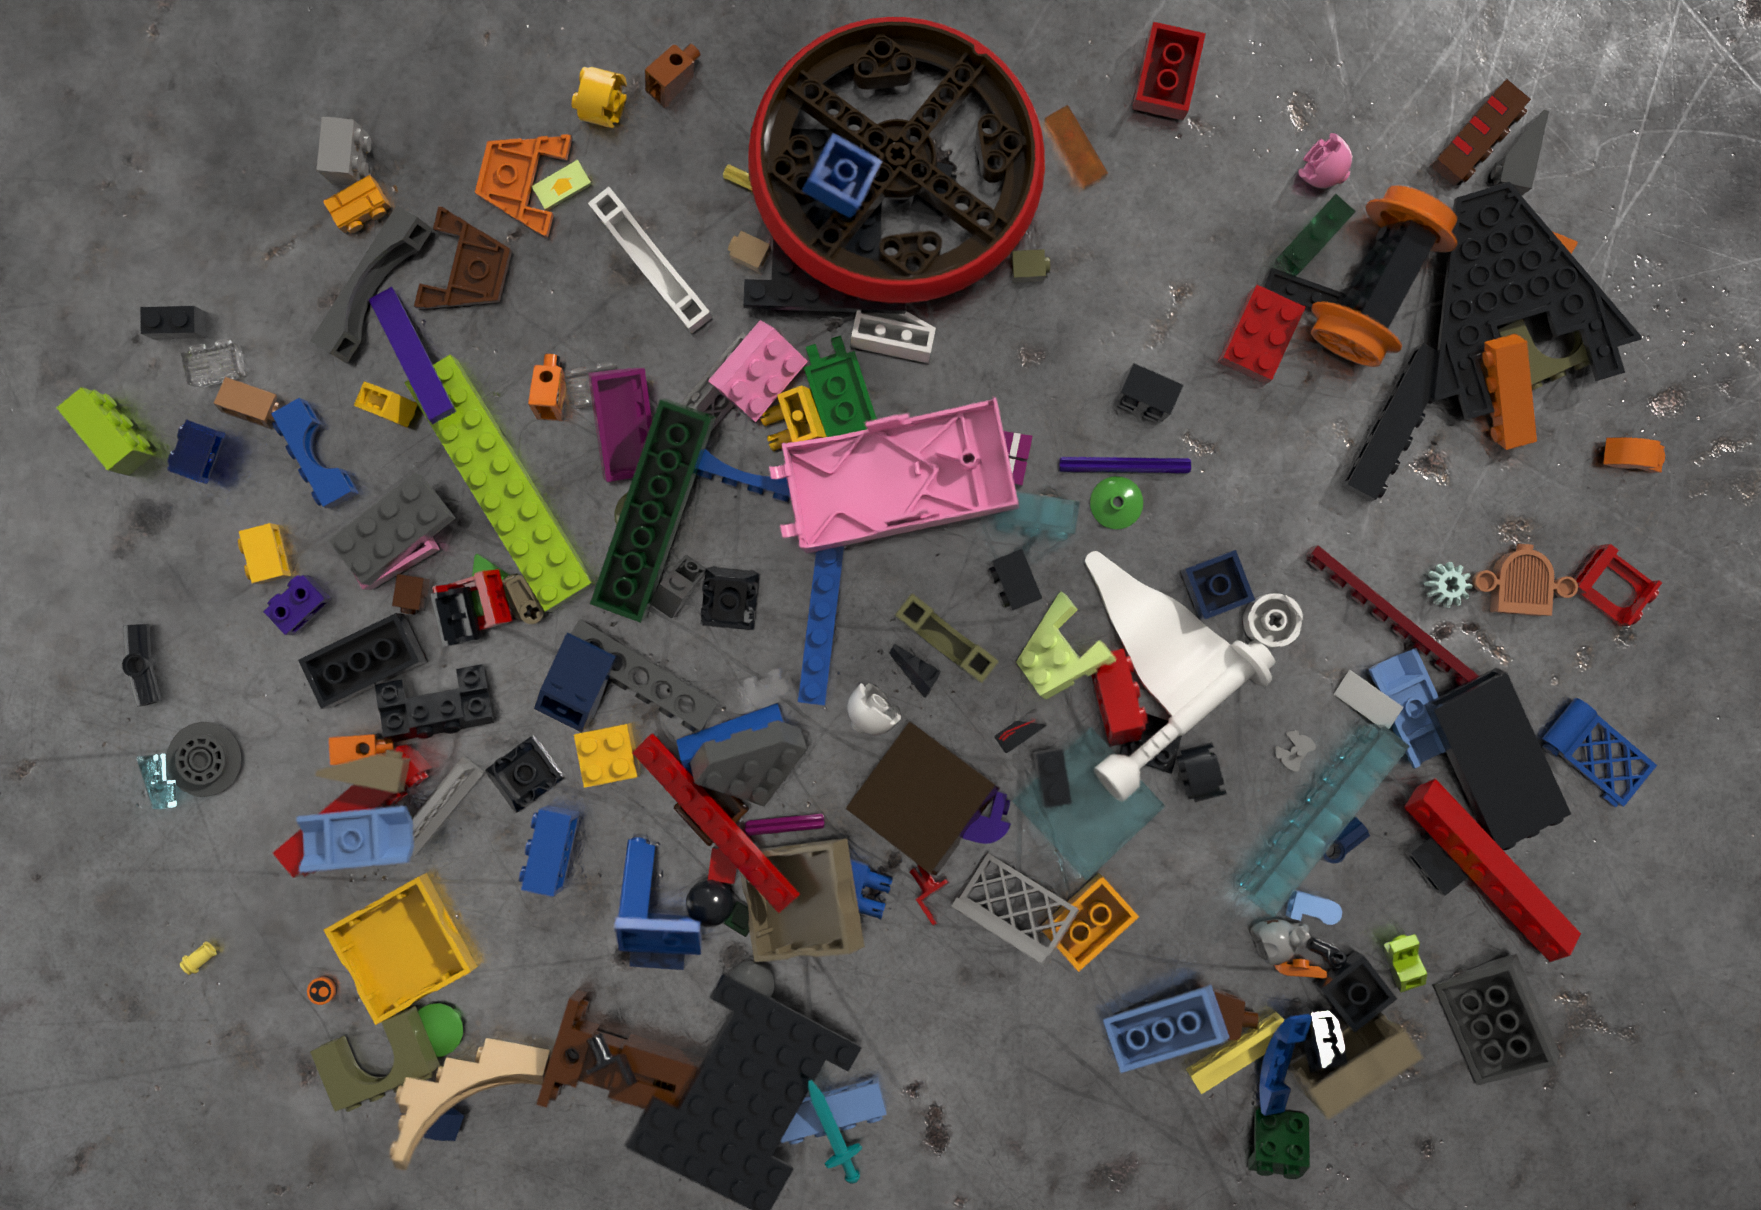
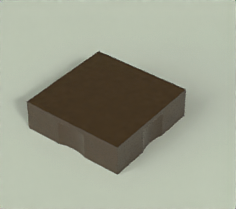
M909 721L845 809L928 873L937 876L959 846L966 830L981 816L1000 790V787Z

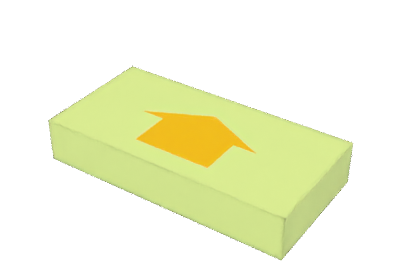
M576 160L536 183L532 188L545 210L548 211L591 186L592 183L579 161Z

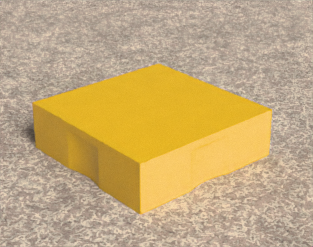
M427 873L324 929L339 960L351 974L357 993L375 1025L478 967Z

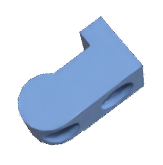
M1292 889L1285 915L1301 921L1302 915L1305 914L1317 917L1318 920L1327 925H1334L1340 921L1342 909L1330 899Z

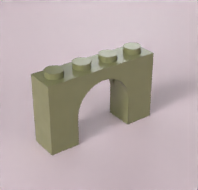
M1523 319L1498 329L1500 338L1517 334L1527 341L1532 391L1543 386L1541 381L1548 377L1552 382L1566 376L1565 370L1574 366L1576 371L1590 365L1580 330L1575 331L1574 346L1565 358H1551L1536 348Z
M913 593L895 614L898 620L980 683L986 679L999 662L978 644L968 640L933 612L932 608Z
M416 1006L399 1012L381 1022L394 1054L393 1067L388 1076L375 1077L365 1073L356 1063L345 1035L310 1051L335 1112L344 1108L346 1112L352 1111L362 1105L361 1101L368 1098L370 1102H374L386 1096L385 1091L393 1089V1092L396 1093L399 1086L404 1085L406 1077L424 1081L433 1077L432 1072L440 1064Z

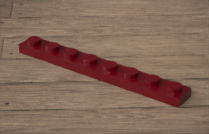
M1319 545L1312 546L1306 553V556L1311 559L1309 563L1320 572L1325 570L1331 575V582L1341 589L1343 587L1347 588L1352 592L1351 598L1360 605L1364 606L1366 604L1373 609L1371 613L1375 618L1383 623L1385 621L1389 622L1394 627L1392 631L1404 640L1406 638L1411 640L1415 644L1413 648H1417L1418 652L1425 657L1427 655L1432 657L1436 661L1434 665L1446 674L1448 672L1456 677L1455 682L1459 686L1479 677V675Z

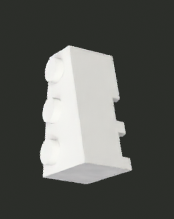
M857 310L850 347L929 363L936 328L907 311L905 314L861 313V310Z

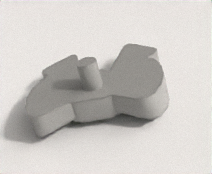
M1295 730L1286 733V736L1295 746L1291 747L1290 751L1276 746L1275 757L1277 759L1281 758L1283 766L1288 770L1298 772L1301 761L1308 752L1316 749V744L1311 738L1299 735V731Z

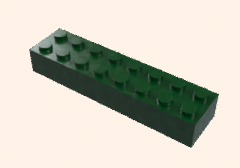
M666 398L659 400L590 601L591 605L640 623L647 617L651 605L650 602L654 597L715 422V416Z

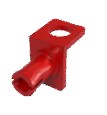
M918 865L917 868L921 872L922 877L916 868L909 871L922 890L921 896L916 901L931 924L935 926L938 923L923 901L948 885L949 881L945 879L940 883L935 882L931 874Z

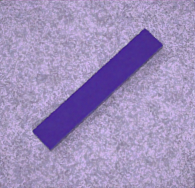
M393 287L370 298L369 301L431 424L433 425L457 412Z

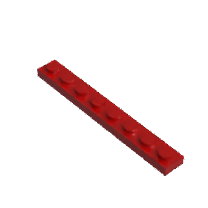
M653 733L632 752L778 913L800 895L701 785L695 784L693 776Z

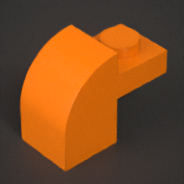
M1627 437L1606 438L1604 465L1614 468H1638L1651 473H1662L1665 452L1664 446L1660 445V441Z

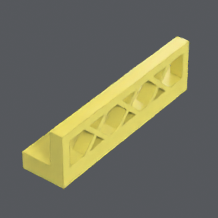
M1275 1012L1260 1021L1256 1029L1249 1028L1241 1033L1239 1040H1230L1186 1068L1200 1093H1205L1263 1056L1272 1036L1284 1022V1019Z

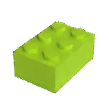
M81 387L57 406V410L107 471L127 476L131 475L154 456L148 449L150 444L140 434L136 435L131 429L133 423L124 414L120 415L114 408L117 404L108 394H101L95 389L92 391Z

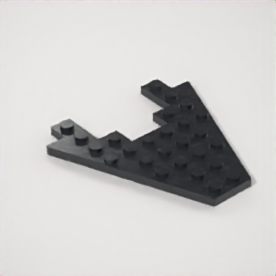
M1506 182L1454 199L1453 212L1457 217V223L1452 233L1457 240V246L1453 251L1448 252L1432 394L1433 402L1458 395L1465 421L1494 412L1479 360L1483 359V352H1485L1484 342L1500 338L1498 326L1545 312L1553 338L1580 330L1595 382L1625 373L1618 347L1641 340V335L1510 182Z

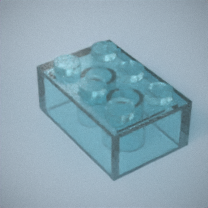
M1016 491L1019 504L1018 509L992 514L991 525L997 526V531L1012 533L1014 529L1023 530L1022 535L1038 537V535L1044 533L1049 534V539L1065 541V539L1067 540L1068 537L1070 538L1075 534L1080 502Z

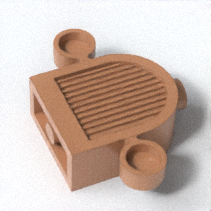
M1517 544L1516 551L1503 555L1496 562L1492 572L1488 570L1479 571L1474 575L1472 581L1477 591H1491V613L1552 616L1553 592L1560 598H1570L1578 591L1577 581L1572 577H1560L1554 581V569L1551 562L1545 555L1533 550V545Z

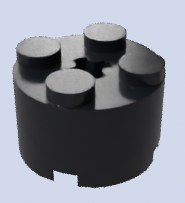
M1212 742L1180 750L1181 755L1176 756L1180 772H1186L1189 780L1184 782L1188 800L1194 798L1195 803L1227 795L1225 788L1220 789L1219 787L1224 785L1217 756L1215 753L1209 752V749L1214 748Z

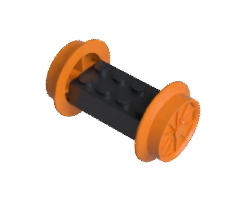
M1391 186L1387 189L1382 199H1373L1367 203V214L1381 229L1376 236V244L1363 260L1364 266L1351 282L1352 288L1348 296L1339 305L1328 302H1316L1311 307L1313 315L1317 318L1311 330L1313 338L1333 353L1364 366L1378 367L1386 353L1394 354L1400 352L1402 344L1388 328L1430 251L1451 252L1457 246V240L1452 233L1457 223L1455 213L1433 196L1406 186Z

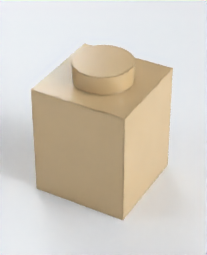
M740 231L738 237L733 236L728 251H730L729 255L732 261L757 273H761L771 252V246L750 234Z

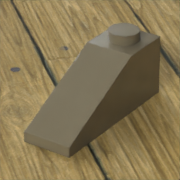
M387 749L386 753L317 770L315 776L398 793L404 791L410 758L402 757L403 752Z

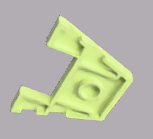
M1062 591L1055 598L1016 661L1038 694L1044 699H1048L1074 685V680L1085 674L1087 676L1097 672L1096 668L1103 664L1110 665L1116 661V658L1106 645L1099 640L1081 658L1075 653L1060 633L1059 628L1078 609Z

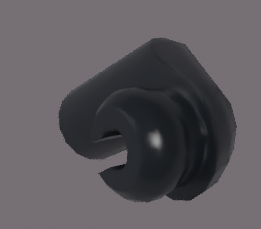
M1312 938L1308 950L1321 955L1332 968L1339 969L1346 963L1347 957L1345 953L1337 947L1316 938Z

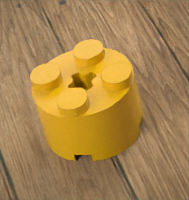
M583 67L579 75L580 85L578 92H575L572 97V108L577 109V115L581 121L613 128L614 125L612 123L620 121L625 108L627 95L622 94V86L627 87L626 78L623 74L595 67Z

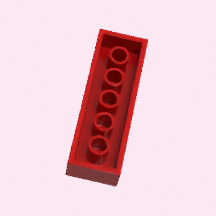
M413 744L398 746L394 750L403 752L402 757L410 758L404 791L395 793L353 784L319 814L381 809L393 803L397 804L408 795L406 792L408 788L419 786L429 777L426 773L432 767ZM301 829L273 852V855L293 878L301 875L307 877L311 873L315 874L318 872H299V866L304 857V840Z

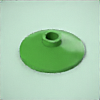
M1113 476L1102 480L1096 485L1090 497V509L1094 518L1102 526L1109 529H1124L1135 523L1140 517L1143 509V496L1139 487L1133 481L1125 477ZM1115 497L1122 499L1121 507H1116L1113 504Z

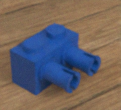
M850 858L859 913L881 920L883 916L882 911H884L886 903L864 898L861 891L868 887L889 894V885L892 884L893 877L872 872L868 868L869 863Z

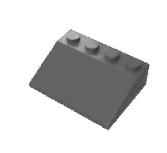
M1517 954L1487 962L1435 984V989L1477 1086L1556 1066L1560 1053Z

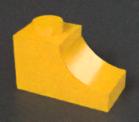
M364 381L353 406L408 428L410 421L415 415L417 403Z

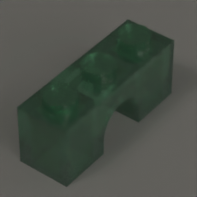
M1335 194L1275 260L1292 275L1297 276L1356 211Z

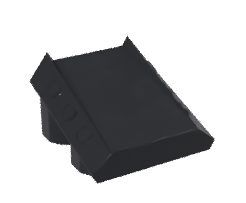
M716 566L706 568L705 579L702 585L703 601L700 624L704 626L753 630L759 573L754 570L719 568Z
M894 644L889 654L922 696L926 698L941 671Z
M532 737L517 745L516 748L505 756L497 759L485 770L489 779H491L511 809L516 813L562 780L560 774Z

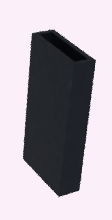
M1494 668L1424 704L1480 826L1502 850L1513 848L1518 841L1524 838H1532L1538 835L1540 830L1547 826L1557 825L1565 817L1571 815L1507 672Z

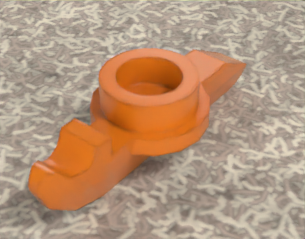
M1293 959V964L1285 962L1280 965H1274L1279 973L1286 976L1327 978L1325 970L1319 966H1309V961L1305 959Z

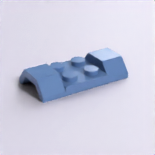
M1417 648L1399 653L1373 665L1369 672L1376 688L1404 707L1392 724V728L1399 744L1403 745L1412 767L1417 768L1424 761L1446 752L1424 704L1438 698V695Z
M406 806L297 816V823L303 832L304 857L299 866V872L407 863L410 861L414 850L413 820Z

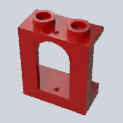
M1612 544L1600 545L1575 578L1578 584L1576 594L1619 626L1634 625L1641 619L1643 615L1642 610L1646 604L1651 603L1658 596L1659 591L1657 589L1662 582L1660 580L1651 581L1618 556L1617 552L1619 550ZM1606 567L1634 588L1635 599L1631 605L1625 608L1616 606L1592 588Z
M499 569L474 573V576L432 587L434 593L470 587L471 592L478 590L484 616L477 617L480 631L512 622Z

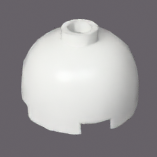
M860 683L851 694L847 706L851 726L859 733L864 732L876 736L891 730L901 720V713L898 707L893 709L885 701L889 696L871 683H868L865 687Z

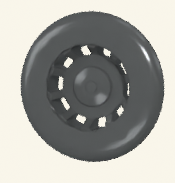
M197 722L184 727L172 739L167 751V768L173 782L184 792L199 797L213 796L226 790L236 779L241 766V752L236 739L227 729L211 722ZM212 743L217 746L215 749L211 746ZM218 752L221 754V759L218 757ZM210 773L214 774L212 778L209 776Z

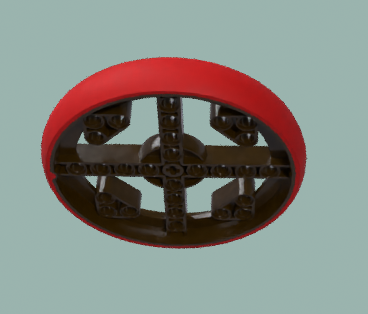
M881 17L853 22L831 30L802 48L782 67L765 91L758 106L749 141L748 168L754 199L765 225L786 255L801 269L827 286L851 296L886 303H911L943 297L962 290L982 279L1008 257L1024 236L1038 208L1044 183L1045 150L1037 113L1028 94L1009 67L990 49L965 33L944 24L910 17ZM885 51L887 54L878 55L876 52ZM915 60L930 63L949 71L909 121L890 119L876 124L823 85L824 82L837 73L854 66V84L863 90L908 85L914 78ZM905 66L908 68V70L901 71L898 69V67ZM868 70L871 74L863 75L860 71ZM959 77L965 78L967 82L962 83L956 79ZM973 89L980 95L993 113L983 115L978 121L975 138L982 178L989 183H997L1005 176L1002 193L994 209L936 168L937 153L932 139ZM815 94L817 97L815 99H808L805 96ZM942 97H948V98H950L952 101H951V102H943V101L940 100V98H942ZM801 109L840 138L882 161L874 178L883 176L887 181L877 182L873 178L865 194L871 200L867 203L861 202L859 208L852 216L854 221L851 223L843 222L841 219L845 215L835 211L822 228L818 230L799 205V203L809 204L815 200V198L798 188L800 185L806 184L815 166L811 141L804 135H796L789 140L793 125ZM835 109L839 113L835 115H830L827 113V111ZM932 117L935 121L927 122L923 118ZM850 125H857L860 129L853 131L848 127ZM990 128L994 133L987 134L983 129ZM915 136L919 141L911 142L907 138ZM874 140L879 141L881 145L872 146L870 142ZM1012 144L1016 147V149L1010 150L1007 149L1004 145ZM803 149L806 153L797 155L793 151ZM994 163L997 164L1000 167V169L993 170L988 165ZM780 169H787L789 173L786 175H780L777 173V171ZM914 172H921L925 176L923 178H916L912 174ZM938 187L946 190V193L938 194L934 189ZM916 194L972 234L961 245L941 255L942 239L934 231L885 236L879 245V261L861 257L844 249L884 198L906 199ZM963 203L968 209L960 210L955 205ZM980 219H985L990 224L988 226H982L977 221ZM829 236H833L837 238L838 241L836 243L830 244L827 243L824 239ZM927 243L932 244L936 249L927 251L923 248V245ZM887 248H894L898 253L895 255H888L884 252V250H886ZM915 264L919 267V270L910 271L906 266Z

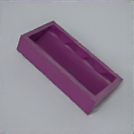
M645 368L588 373L603 479L606 482L633 478L652 424Z

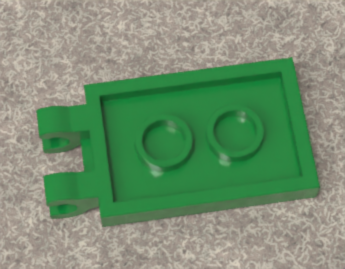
M841 335L831 338L835 354L820 358L816 344L805 347L811 365L804 367L826 437L867 430L865 422L877 420L855 351L846 352Z

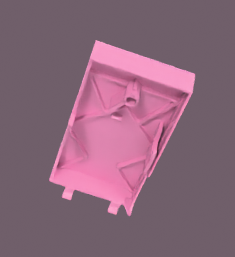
M996 397L989 401L909 418L908 413L865 422L867 430L844 435L782 443L786 464L769 467L771 479L787 477L795 523L780 525L782 537L798 536L800 539L799 547L806 553L1019 508Z

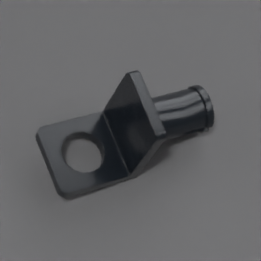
M599 1033L593 1038L591 1037L586 1040L597 1062L594 1064L595 1067L586 1071L587 1075L594 1074L618 1062L628 1086L637 1083L625 1053L616 1056L611 1055L603 1033Z

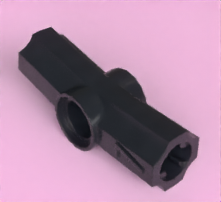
M150 624L123 626L125 658L122 662V669L129 676L136 706L141 707L162 701L154 672L156 661L151 653ZM139 658L143 662L140 672L135 667L136 661Z

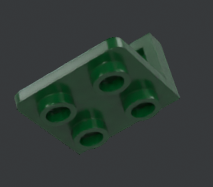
M1258 1108L1255 1111L1254 1152L1248 1159V1170L1256 1171L1258 1175L1270 1176L1274 1173L1281 1174L1287 1179H1299L1310 1168L1308 1115L1289 1111L1264 1115L1261 1113V1108Z

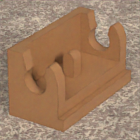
M225 377L214 401L215 406L220 412L271 429L274 420L271 413L279 408V403L276 402V394Z

